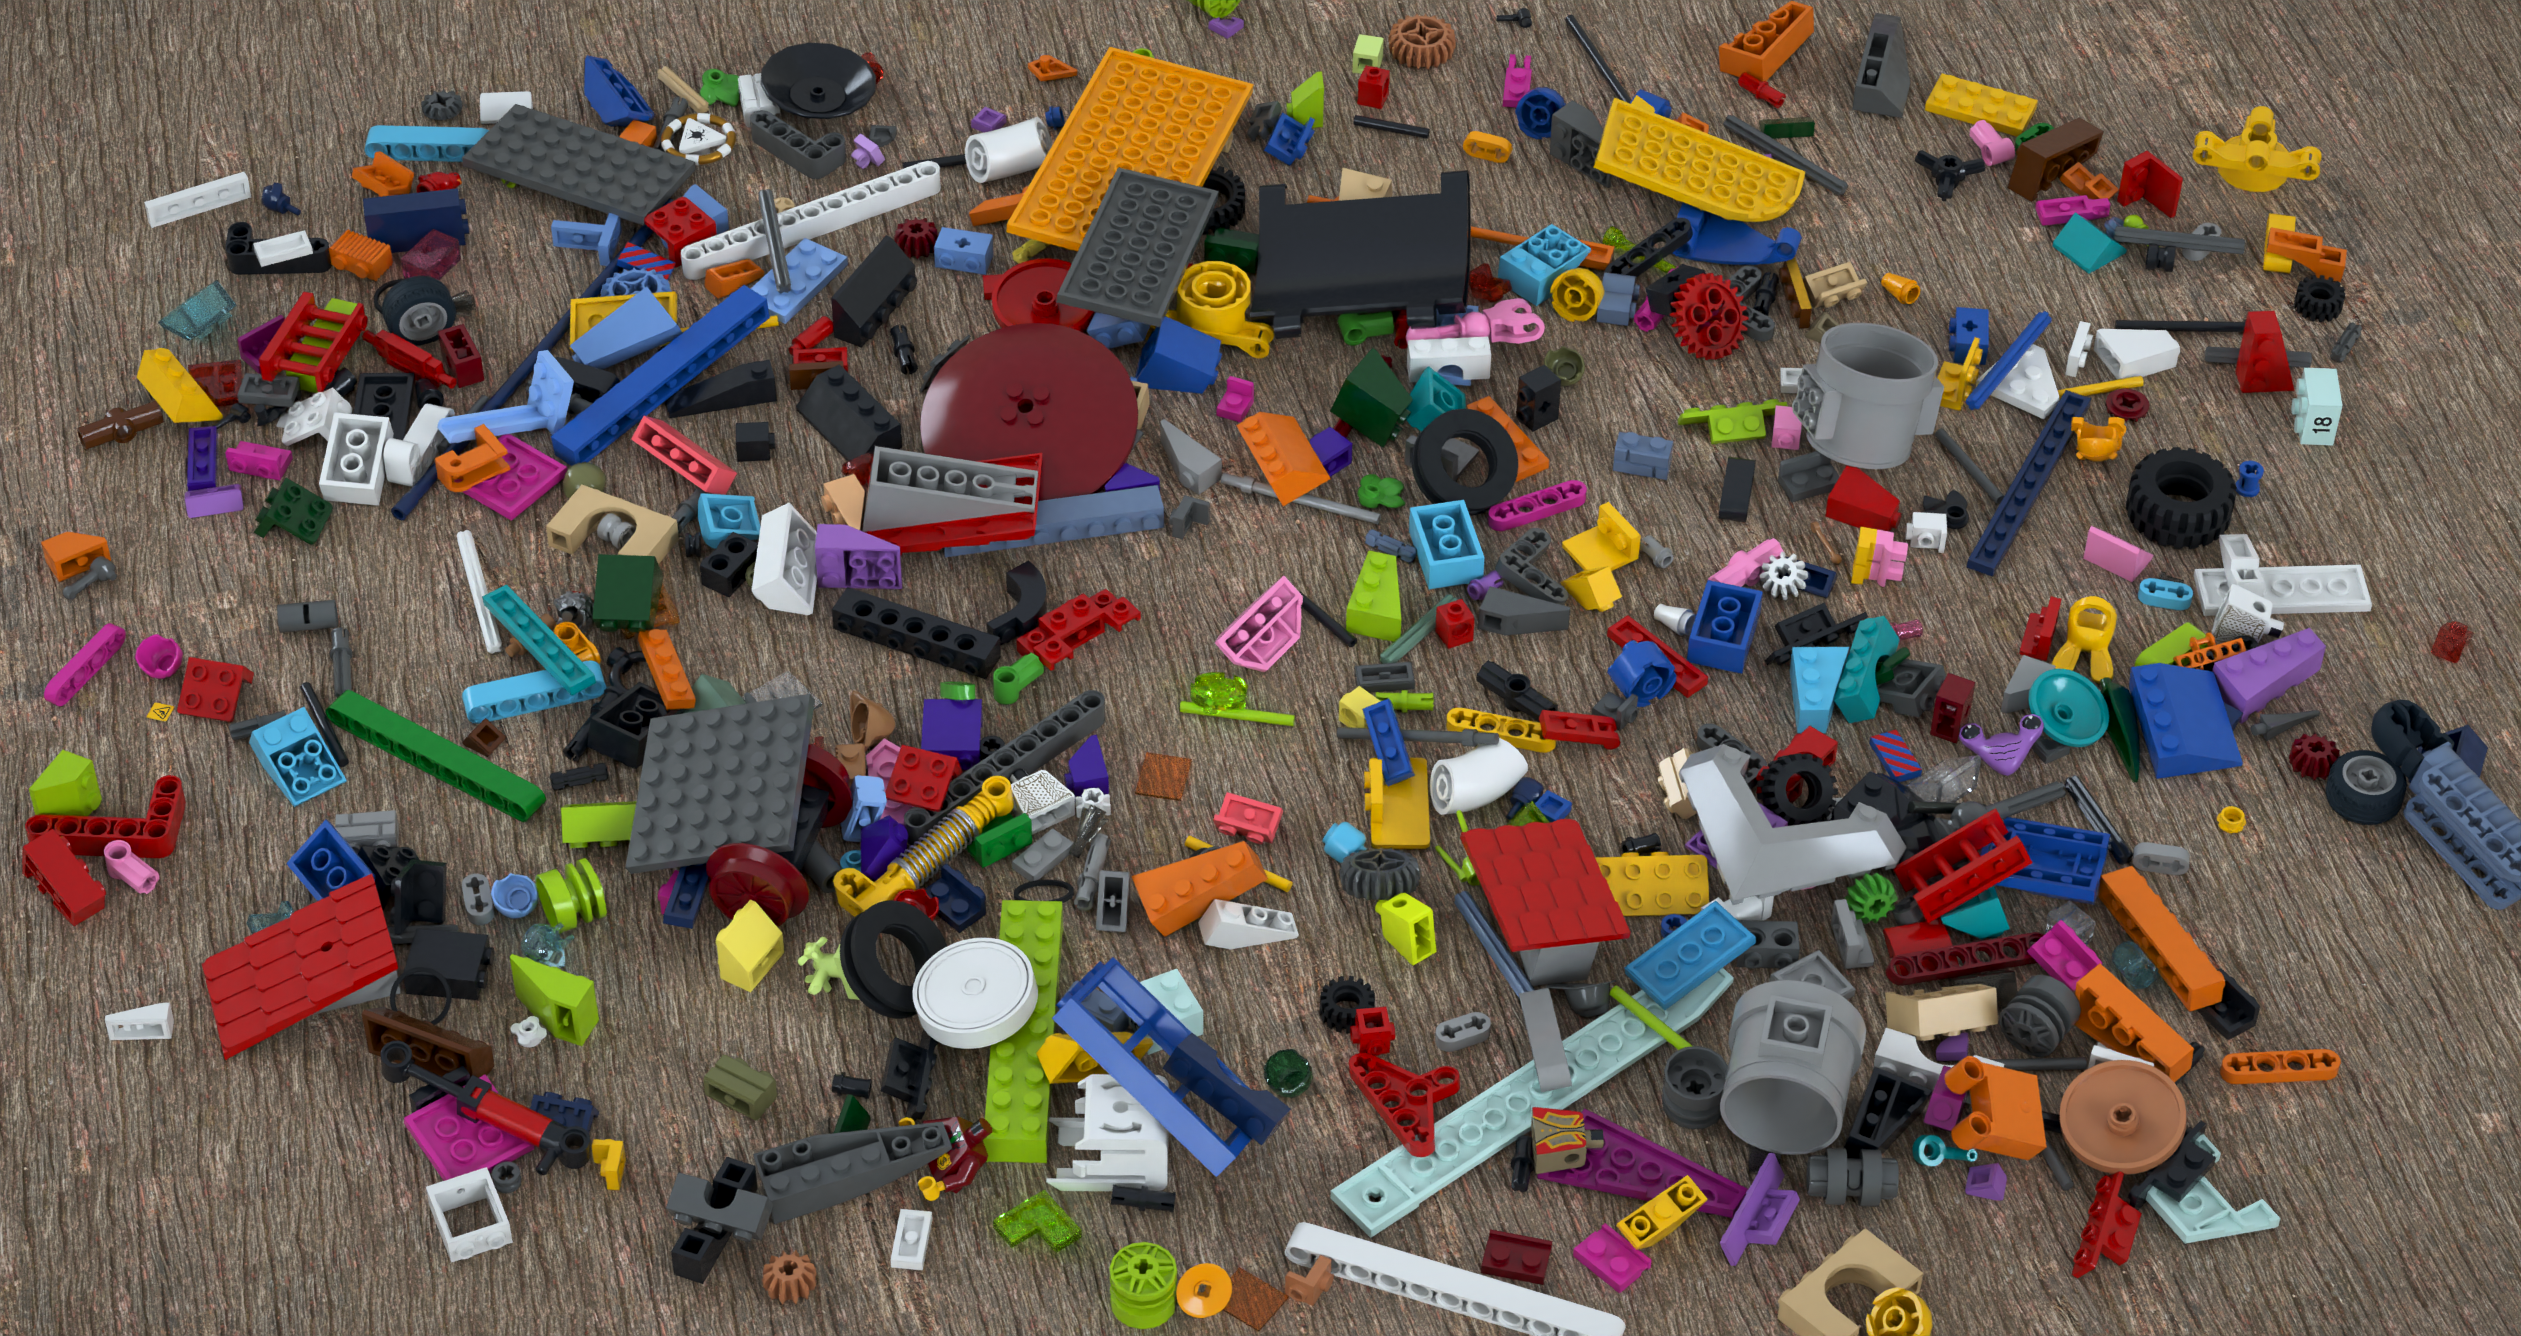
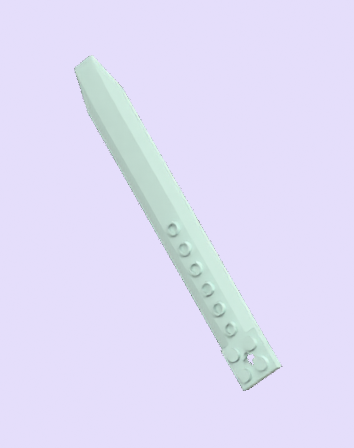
M1722 968L1666 1010L1662 1009L1643 990L1631 997L1679 1034L1702 1018L1733 983L1734 977ZM1620 1003L1562 1041L1572 1086L1541 1092L1535 1063L1532 1060L1434 1124L1435 1150L1432 1154L1426 1157H1415L1402 1144L1332 1189L1330 1198L1371 1238L1419 1207V1203L1516 1141L1518 1137L1531 1131L1532 1107L1563 1110L1667 1042V1040ZM1371 1195L1375 1198L1382 1197L1379 1202L1369 1201V1196Z

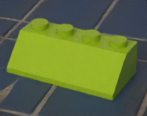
M637 801L564 805L561 807L563 843H570V848L588 847V842L600 841V847L618 846L617 841L629 840L630 844Z

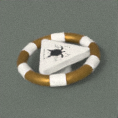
M694 113L679 117L666 126L661 136V146L665 152L695 161V165L710 164L723 159L731 152L736 142V132L732 125L725 119L708 113ZM701 123H704V124H714V125L720 127V128L723 130V132L725 133V135H723V134H721V133H719V132H717V131H715V130H713V129H711V128H709V127H707V126H705V125H703V124H701ZM682 126H685L678 152L675 150L670 139L672 134ZM722 145L715 152L710 153V147Z

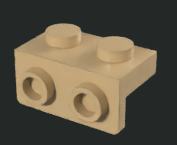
M1851 261L1803 278L1805 289L1814 308L1823 305L1825 308H1828L1844 298L1848 300L1855 299L1862 294V290L1868 284L1866 278L1859 280Z

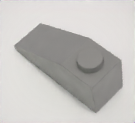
M1163 419L1160 421L1161 444L1179 482L1184 487L1191 489L1199 495L1221 480L1222 459L1167 420Z

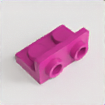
M240 441L236 449L228 448L225 452L229 471L279 481L293 459L292 451L245 441Z
M2062 920L2058 921L2050 931L2027 950L2051 977L2063 982L2072 992L2076 989V982L2099 963L2102 964L2096 953L2088 948L2076 935L2075 931Z

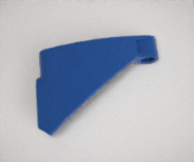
M1683 202L1677 218H1686L1690 221L1693 236L1687 243L1672 252V254L1680 258L1717 264H1771L1792 260L1796 255L1802 237L1796 229L1786 227L1781 229L1777 239L1773 240L1752 229L1742 221L1726 220L1721 216L1702 211Z

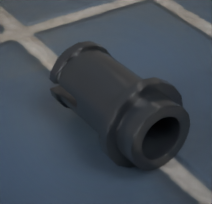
M1657 833L1638 838L1630 836L1621 843L1622 853L1633 852L1643 855L1661 850V841Z
M841 1072L840 1075H834L832 1092L837 1093V1096L841 1097L842 1094H850L866 1099L870 1097L872 1079L845 1076V1072Z

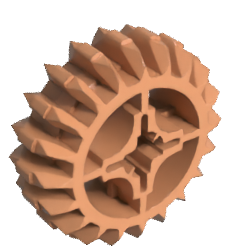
M1417 13L1414 17L1406 15L1405 20L1398 19V23L1393 24L1388 37L1390 53L1393 54V59L1399 60L1400 64L1407 63L1408 68L1416 66L1417 69L1420 67L1429 69L1430 66L1438 68L1439 63L1446 64L1447 59L1452 58L1456 48L1454 30L1451 29V24L1445 23L1444 19H1437L1436 15L1432 17L1427 16V14L1419 16Z

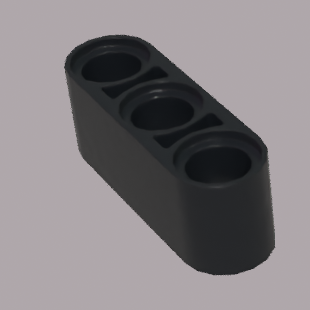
M555 357L558 363L574 380L571 394H580L582 399L594 403L620 382L619 378L611 372L565 358Z
M1728 457L1718 519L1746 522L1756 460Z

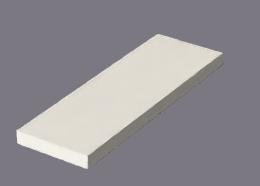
M2361 565L2259 567V571L2265 581L2263 598L2271 601L2273 604L2271 614L2371 611L2372 602ZM2224 568L2195 569L2194 580L2203 616H2216L2229 590Z

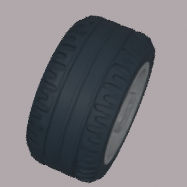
M414 276L400 281L387 292L382 302V315L390 334L394 333L415 346H421L439 340L438 331L453 326L456 308L449 290L441 281L428 276Z
M2355 750L2343 754L2331 766L2326 784V798L2332 809L2348 821L2362 825L2382 824L2392 819L2400 811L2407 788V780L2400 766H2396L2386 755L2370 750Z

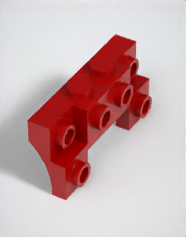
M1107 589L1100 591L1090 598L1083 593L1040 617L1039 627L1016 639L1017 652L1022 656L1030 653L1035 654L1039 657L1041 663L1052 671L1054 670V664L1065 658L1073 659V650L1105 632V623L1120 632L1122 631V625L1133 619L1136 621L1141 620V612L1124 596L1117 599Z

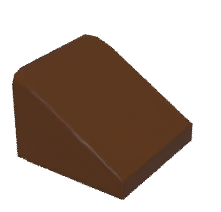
M485 718L465 738L462 744L488 757L507 737Z

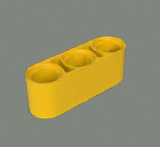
M2269 213L2265 235L2263 270L2290 274L2292 259L2266 251L2270 228L2295 232V216Z

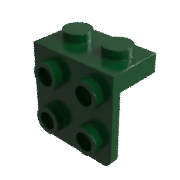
M1218 228L1214 236H1206L1204 241V262L1222 261L1236 265L1244 272L1256 273L1258 268L1259 234Z
M285 478L278 489L272 487L265 498L268 506H263L258 512L255 521L259 523L254 533L264 538L275 524L306 543L313 545L317 541L333 506L328 501L292 480Z

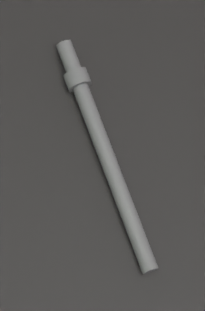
M1227 473L1222 474V484L1241 488V491L1253 494V492L1278 498L1271 485L1258 482L1256 478L1246 475L1242 478ZM1307 494L1292 501L1374 524H1379L1381 518L1380 513Z

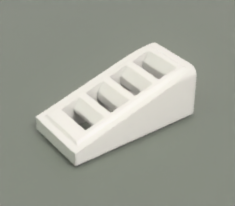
M169 1002L106 1015L105 1023L110 1040L171 1039L174 1018Z

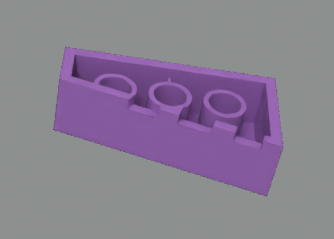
M2308 628L2215 662L2212 672L2215 674L2223 702L2243 712L2239 720L2240 724L2248 720L2250 714L2255 711L2258 713L2264 709L2266 703L2274 698H2280L2291 686L2296 687L2318 672L2321 668L2326 646Z

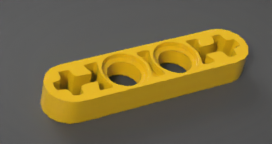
M1458 707L1451 709L1447 713L1446 728L1448 731L1462 732L1464 729H1477L1478 732L1498 733L1499 738L1509 742L1515 748L1541 753L1550 752L1556 747V740H1542L1543 734L1541 725L1538 722ZM1484 724L1493 725L1495 728L1493 730L1486 731L1481 729L1480 726ZM1515 729L1520 730L1523 734L1512 736L1508 732Z

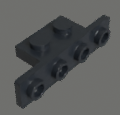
M1824 602L1789 617L1774 626L1785 647L1774 651L1765 662L1767 666L1775 662L1779 666L1791 660L1792 647H1816V644L1821 642L1828 645L1839 639V634L1847 632L1848 635H1851L1857 631L1859 622L1867 619L1869 616L1864 612L1836 624Z
M925 1030L922 1032L920 1046L897 1037L892 1040L880 1090L883 1093L908 1102L905 1118H912L914 1122L917 1119L921 1120L926 1112L927 1102H924V1099L932 1084V1078L929 1077V1074L937 1059L934 1049L938 1041L929 1036Z
M2200 1120L2194 1128L2189 1127L2186 1129L2183 1140L2174 1154L2162 1164L2150 1169L2142 1184L2136 1183L2132 1187L2128 1195L2129 1205L2139 1210L2147 1202V1192L2153 1186L2180 1203L2215 1164L2216 1157L2195 1144L2196 1139L2205 1133L2207 1123Z

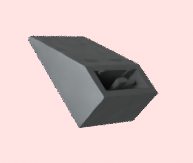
M1572 100L1552 114L1550 154L1603 186L1611 187L1612 175L1593 168L1604 130L1592 111Z

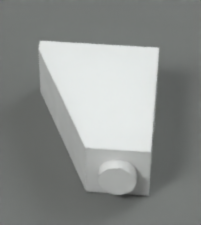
M2099 329L2096 333L2094 351L2118 380L2135 376L2144 377L2176 367L2180 346L2167 330Z

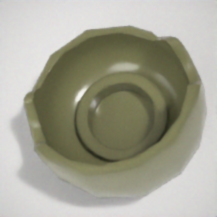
M1562 346L1555 351L1551 349L1547 351L1544 364L1561 379V386H1571L1582 379L1585 372V363L1583 357L1576 350Z
M582 462L574 464L565 473L563 492L569 499L581 485L603 492L606 484V475L600 467L593 463Z

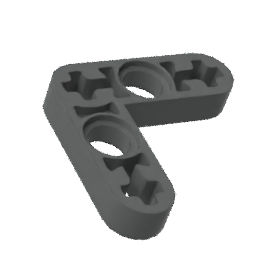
M1744 266L1728 279L1731 280L1729 288L1738 287L1737 291L1741 292L1735 295L1737 297H1744L1740 302L1741 306H1747L1743 302L1761 285L1762 273L1757 267ZM1747 306V309L1742 311V315L1749 317V320L1743 321L1742 324L1748 329L1741 333L1757 341L1764 342L1772 339L1775 328L1773 319Z
M1531 528L1500 555L1495 569L1500 576L1530 597L1565 605L1569 597L1568 591L1532 565L1547 551L1551 543V536L1541 528ZM1518 551H1523L1527 553L1529 556H1525L1519 553ZM1526 578L1532 579L1538 584L1531 583Z
M1704 724L1698 729L1696 743L1702 751L1725 744L1750 755L1744 780L1750 790L1754 788L1758 783L1756 776L1763 766H1767L1766 760L1715 724Z

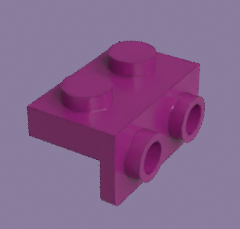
M282 315L275 317L237 339L241 359L258 374H261L259 358L284 322L285 318Z

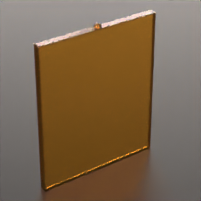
M1146 752L1135 794L1181 801L1192 759Z
M1239 1267L1230 1277L1232 1293L1223 1311L1259 1332L1275 1316V1313L1288 1300L1289 1296Z

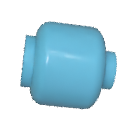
M1342 822L1339 825L1334 823L1322 840L1325 843V853L1339 863H1342L1343 859L1353 852L1358 853L1359 850L1368 849L1364 846L1366 842L1364 833L1348 822Z

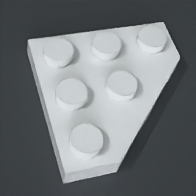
M2033 344L1993 391L1991 396L2045 419L2059 402V394L2045 350ZM1993 366L1976 380V387L1988 374V372L1993 368Z

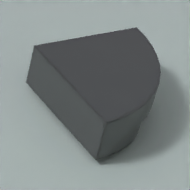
M871 125L869 140L878 145V147H883L895 139L897 126Z
M2040 736L2031 747L2045 764L2070 753V746L2044 739V736Z

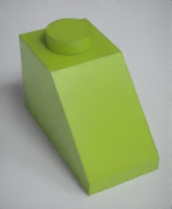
M1316 72L1292 91L1291 103H1286V114L1299 123L1305 125L1310 117L1315 119L1312 128L1323 127L1324 84L1322 72Z

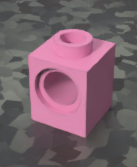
M1776 405L1772 435L1773 448L1799 450L1802 423L1793 413L1792 407Z

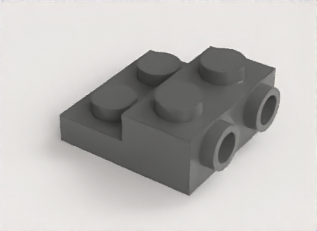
M1905 659L1892 669L1894 679L1877 685L1881 698L1880 702L1893 704L1895 713L1920 717L1924 711H1930L1933 708L1934 699L1946 678L1943 665Z

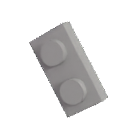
M1052 828L1012 861V869L1030 882L1037 881L1074 852V843Z

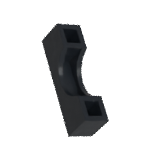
M726 1157L713 1179L712 1186L714 1191L710 1201L711 1207L722 1209L729 1206L735 1198L737 1189L756 1193L758 1190L756 1167ZM698 1223L692 1230L688 1228L683 1230L671 1251L674 1275L703 1284L732 1233L724 1230L721 1231V1234L712 1233L703 1229V1225Z

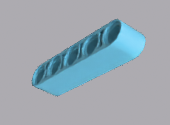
M377 125L370 128L364 151L372 159H374L375 152L381 151L394 160L462 162V157L489 130L465 127Z
M592 660L583 661L595 675L596 683L572 696L547 670L470 686L462 693L467 718L470 722L479 724L485 718L489 721L598 698L604 694L606 689L600 665Z

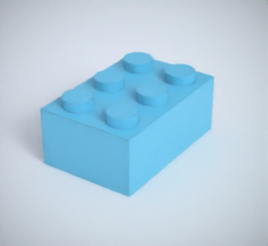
M1464 500L1410 508L1409 533L1413 545L1417 549V557L1428 589L1468 584L1473 579L1483 577L1485 557Z

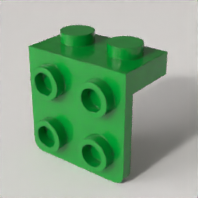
M1010 813L1005 816L995 817L982 828V834L975 837V841H972L965 849L984 868L1032 844V820L1026 813L1015 818Z

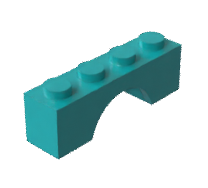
M1885 616L1867 618L1859 622L1833 699L1848 723L1875 718L1881 699L1876 685V664L1893 655L1900 641Z

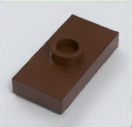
M843 361L789 364L791 390L808 389L817 375L839 364L843 367Z

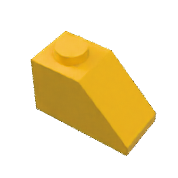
M1609 566L1583 570L1560 582L1568 593L1586 610L1598 609L1599 612L1606 611L1614 607L1613 601L1622 597Z

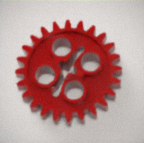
M1703 273L1686 279L1687 283L1679 285L1681 291L1674 293L1678 301L1671 303L1676 308V312L1670 313L1671 317L1676 318V322L1671 324V327H1678L1679 330L1675 334V338L1682 336L1683 340L1680 346L1689 345L1688 353H1696V358L1705 357V360H1716L1731 355L1732 350L1739 348L1737 342L1744 340L1740 332L1747 331L1748 329L1742 324L1743 321L1749 320V317L1742 315V311L1747 309V306L1740 305L1744 297H1737L1735 294L1738 287L1729 288L1731 280L1723 281L1722 275L1714 276L1713 273Z

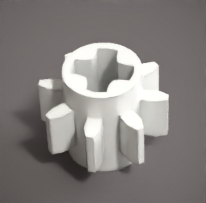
M1099 788L1084 789L1082 797L1075 798L1077 818L1083 817L1087 824L1102 823L1104 815H1111L1110 795H1104Z

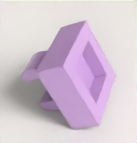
M861 133L853 140L858 149L851 156L857 160L855 163L857 166L864 169L869 165L870 161L878 167L883 163L885 158L878 145Z

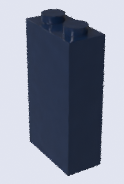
M458 188L363 199L368 238L371 237L372 240L375 239L381 243L384 242L386 245L389 244L391 253L466 245L465 234H470L468 218H462L463 214H467L465 198H459Z

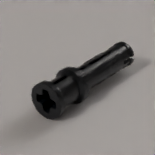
M608 686L604 690L603 698L599 703H595L591 707L590 717L563 749V753L568 759L571 760L573 758L575 762L580 759L588 748L591 718L624 694L623 691L614 686Z

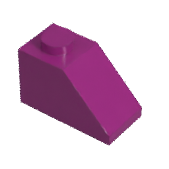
M1944 1065L1932 1092L1923 1123L1951 1132L1952 1128L1961 1120L1969 1090L1964 1094L1953 1093L1947 1087L1944 1080L1945 1073L1951 1067Z

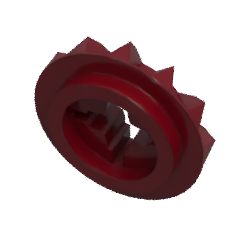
M2117 389L2112 391L2106 398L2105 406H2107V413L2114 414V417L2125 419V422L2129 419L2137 422L2139 418H2145L2147 411H2149V401L2146 396L2133 389Z

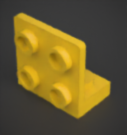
M1974 338L1963 366L1944 361L1937 377L1944 386L1940 406L1960 411L1964 401L1972 393L1973 386L1971 384L1976 385L1980 369L1976 368V365H1979L1983 349H1979L1980 338Z
M1607 502L1599 506L1598 526L1562 542V548L1583 570L1609 566L1611 571L1639 559L1641 535Z

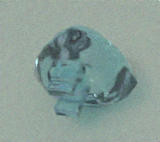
M538 923L532 925L525 932L521 940L520 949L524 957L530 958L535 962L550 967L563 968L565 966L564 949L575 937L571 934L565 939L560 938L559 930L564 927L562 923H559L554 928L548 924Z

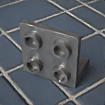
M1411 435L1406 440L1405 465L1411 468L1412 450L1417 439L1414 435ZM1455 438L1447 440L1442 447L1441 460L1443 468L1449 477L1456 481L1478 456L1479 450Z

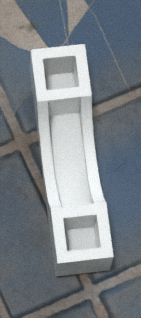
M1886 1028L1875 1054L1873 1069L1874 1067L1880 1068L1934 1090L1944 1065L1926 1058L1919 1050L1915 1036ZM1977 1055L1973 1056L1983 1063L2000 1067L2005 1065ZM1970 1090L1966 1103L1971 1104Z

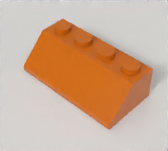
M1258 412L1236 425L1282 506L1287 505L1331 479L1294 417Z

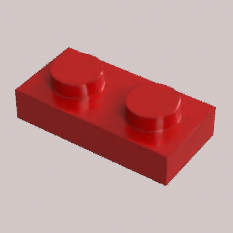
M847 347L793 350V364L843 361V367L848 372Z

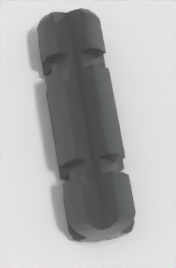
M2352 322L2347 326L2337 341V345L2331 350L2330 358L2332 360H2336L2338 363L2344 361L2346 355L2361 335L2362 327L2360 324L2356 325Z

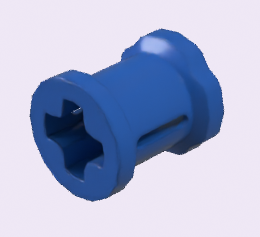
M2255 461L2241 463L2239 467L2240 479L2236 482V492L2243 497L2257 496L2260 491L2259 479L2263 477L2264 468L2261 464Z

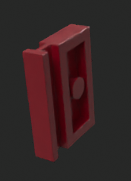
M1490 1229L1481 1265V1273L1544 1285L1553 1241Z

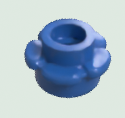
M1050 106L1049 111L1045 112L1048 127L1053 126L1054 130L1057 131L1058 127H1063L1065 124L1063 111L1060 106Z

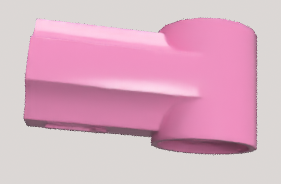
M1981 120L1970 128L1969 136L1981 149L1982 158L1987 166L2014 159L2015 148L2009 138L2002 139L1990 123Z
M116 840L105 846L104 855L110 877L122 879L140 894H148L155 888L156 883L159 881V873L132 853L131 847L127 842Z

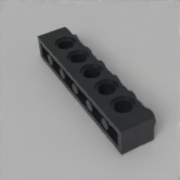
M849 587L846 588L832 608L833 629L941 664L944 667L965 672L972 676L987 679L1001 658L1000 637Z

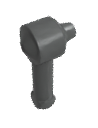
M104 556L97 557L91 563L88 573L63 589V596L66 599L72 600L76 598L78 593L97 579L101 581L115 580L117 577L115 565Z

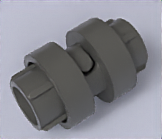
M1826 1148L1824 1155L1808 1157L1806 1174L1807 1194L1823 1197L1825 1205H1844L1846 1196H1858L1859 1206L1879 1207L1881 1199L1892 1200L1897 1197L1899 1183L1898 1161L1895 1158H1882L1881 1150L1861 1149L1858 1159L1847 1158L1845 1148Z

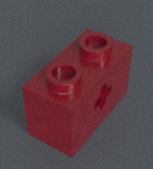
M464 324L438 331L441 355L453 378L457 379L458 387L462 388L485 381L481 355Z
M1951 673L1947 674L1936 695L1930 735L1955 744L1958 743L1961 728L1969 722L1976 682Z

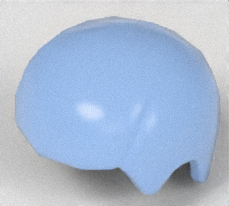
M510 873L504 879L496 880L493 884L491 896L494 906L503 916L511 919L525 917L537 907L539 894L536 884L527 876Z

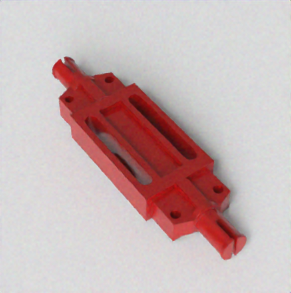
M383 329L377 334L369 330L362 334V340L372 344L376 348L378 355L386 359L388 365L403 373H414L415 380L427 378L437 388L442 384L450 389L456 386L457 379L446 374L443 370L442 362L432 357V354Z

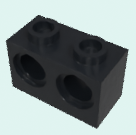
M732 532L725 540L718 544L717 548L708 557L702 560L700 564L702 585L726 597H730L746 581V570L756 561L758 543Z

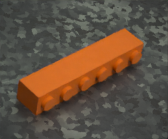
M2133 866L2101 875L2099 899L2188 1011L2191 1012L2221 1002L2223 988L2225 987L2223 974L2215 969L2209 961L2207 954L2198 948L2190 933L2185 932L2178 923L2176 916L2170 913L2164 906L2160 896L2155 894L2148 886L2146 879L2142 875L2140 876Z

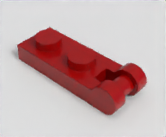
M1542 710L1539 716L1544 739L1604 745V748L1608 750L1616 749L1621 743L1618 733L1615 732L1617 730L1615 719L1612 717Z

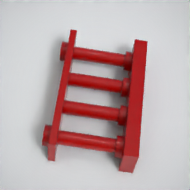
M303 292L259 358L262 380L272 382L278 372L286 370L314 376L317 391L323 392L328 383L333 381L335 372L360 333L365 331L368 318L364 312V305L358 303L351 315L319 309L315 305L314 293ZM315 319L343 324L344 326L340 332L309 325ZM304 336L333 341L329 349L298 342ZM293 353L321 358L318 366L287 360V358Z
M1995 808L1898 864L1893 870L1905 892L1914 887L1918 890L1919 893L1913 895L1924 918L1930 923L2032 864V861L2018 836L2008 841L2004 838V835L2009 832ZM1993 842L1996 848L1982 856L1978 853V850ZM1967 857L1970 861L1969 864L1957 871L1952 868V865ZM1941 872L1944 878L1929 886L1926 880Z

